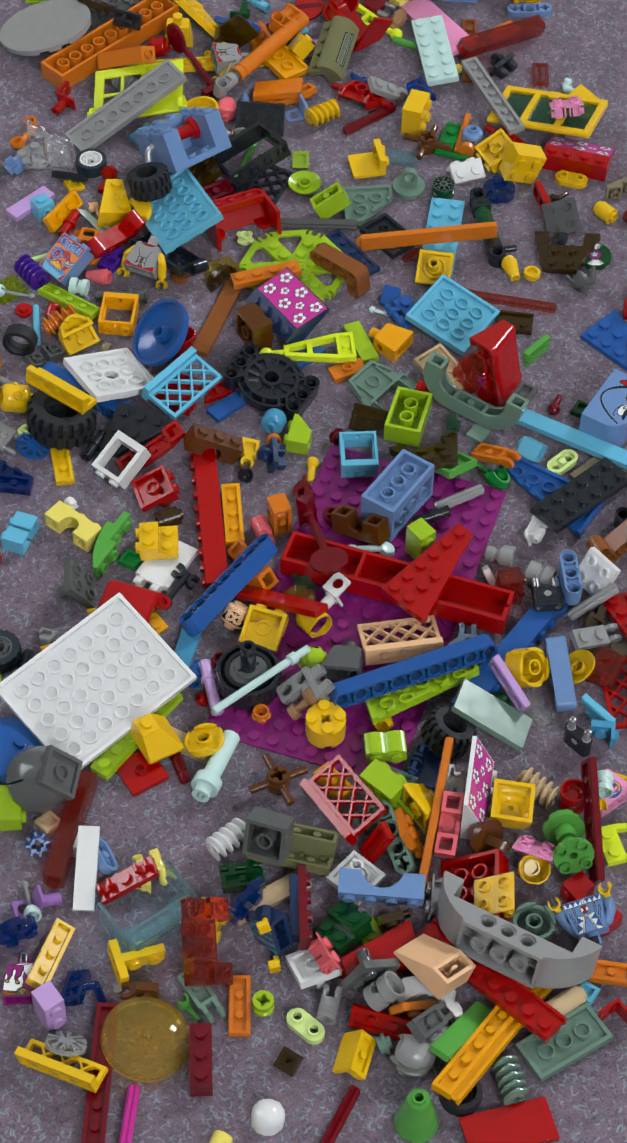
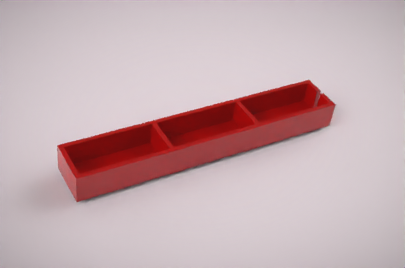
M293 531L281 557V574L325 585L334 575L319 574L311 568L310 558L314 552L319 550L314 536ZM324 539L328 547H339L348 554L349 562L347 567L340 571L342 575L351 581V584L345 590L346 592L396 605L380 593L381 587L409 565V562ZM452 574L429 615L457 623H464L467 626L476 624L478 629L502 635L513 607L515 592ZM336 579L333 582L334 588L338 589L343 586V580Z

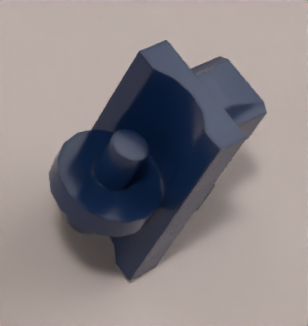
M271 437V443L268 446L262 445L256 452L258 459L267 462L268 473H274L275 469L284 470L287 465V459L282 458L285 454L286 446L277 443V437Z

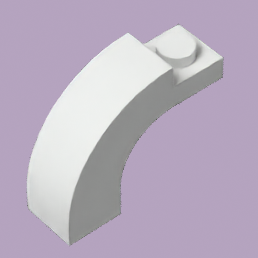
M416 976L401 979L405 987V993L396 1001L391 1002L392 1005H396L402 1002L434 999L439 1004L444 1000L446 1005L441 1011L444 1015L453 1012L455 1016L450 1019L452 1024L463 1015L462 1007L455 1001V990L438 1000Z

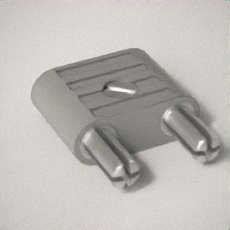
M0 421V451L16 456L17 450L9 445L14 439L17 440L20 434H18L17 430Z

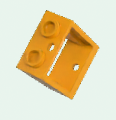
M104 292L98 318L99 334L134 336L140 307L139 294ZM108 309L132 311L130 322L106 320Z

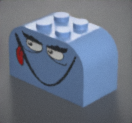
M614 369L582 412L579 431L618 447H622L626 443V373Z

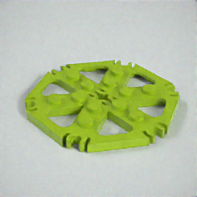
M308 229L282 231L280 235L277 232L265 233V239H261V237H258V241L255 239L239 263V272L297 260L301 269V276L298 278L323 303L324 297L331 300V296L334 298L344 282L343 279L337 276L332 285L326 286L315 276L332 273L315 264L310 258V251L322 243H327L337 250H341L324 234L322 237L321 233L313 236V230L308 232ZM300 237L302 240L292 254L278 241L280 238ZM258 249H262L274 262L253 263L251 258ZM259 285L248 288L253 292Z

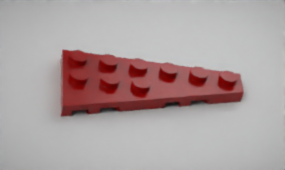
M460 523L456 524L382 586L380 593L425 625L427 617L434 609L437 599L440 598L450 580L453 570L456 569L459 559L471 542L473 533Z

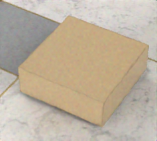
M49 810L34 820V825L42 832L45 831L46 836H49L63 825V821L54 812Z

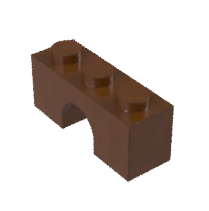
M193 423L183 436L185 451L202 455L205 450L214 448L216 449L217 461L230 465L235 464L244 452L242 438Z
M344 504L339 505L331 512L332 527L335 533L377 546H381L390 537L388 517L372 513L362 521L358 516L357 508Z

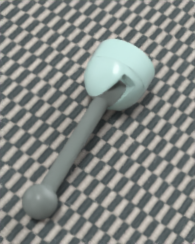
M0 284V297L6 293L28 297L30 300L35 299L34 293L26 294L5 289L4 285Z
M22 881L21 887L24 889L28 906L24 909V918L27 923L33 924L40 921L42 917L41 911L37 905L31 902L28 890L29 882Z

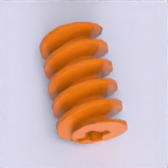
M67 304V310L61 307V314L55 310V317L50 313L48 314V320L42 317L41 324L49 339L51 332L55 336L57 335L56 330H59L61 323L66 317L76 314V311L70 304Z

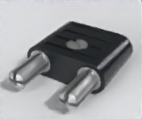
M554 577L551 578L552 586H539V579L536 578V583L535 578L532 579L533 588L531 589L534 611L549 612L564 609L562 588L559 586L557 577H555V580Z
M572 716L565 726L563 741L580 756L587 757L590 755L593 740L591 737L592 732L590 729L584 731L576 724V718Z

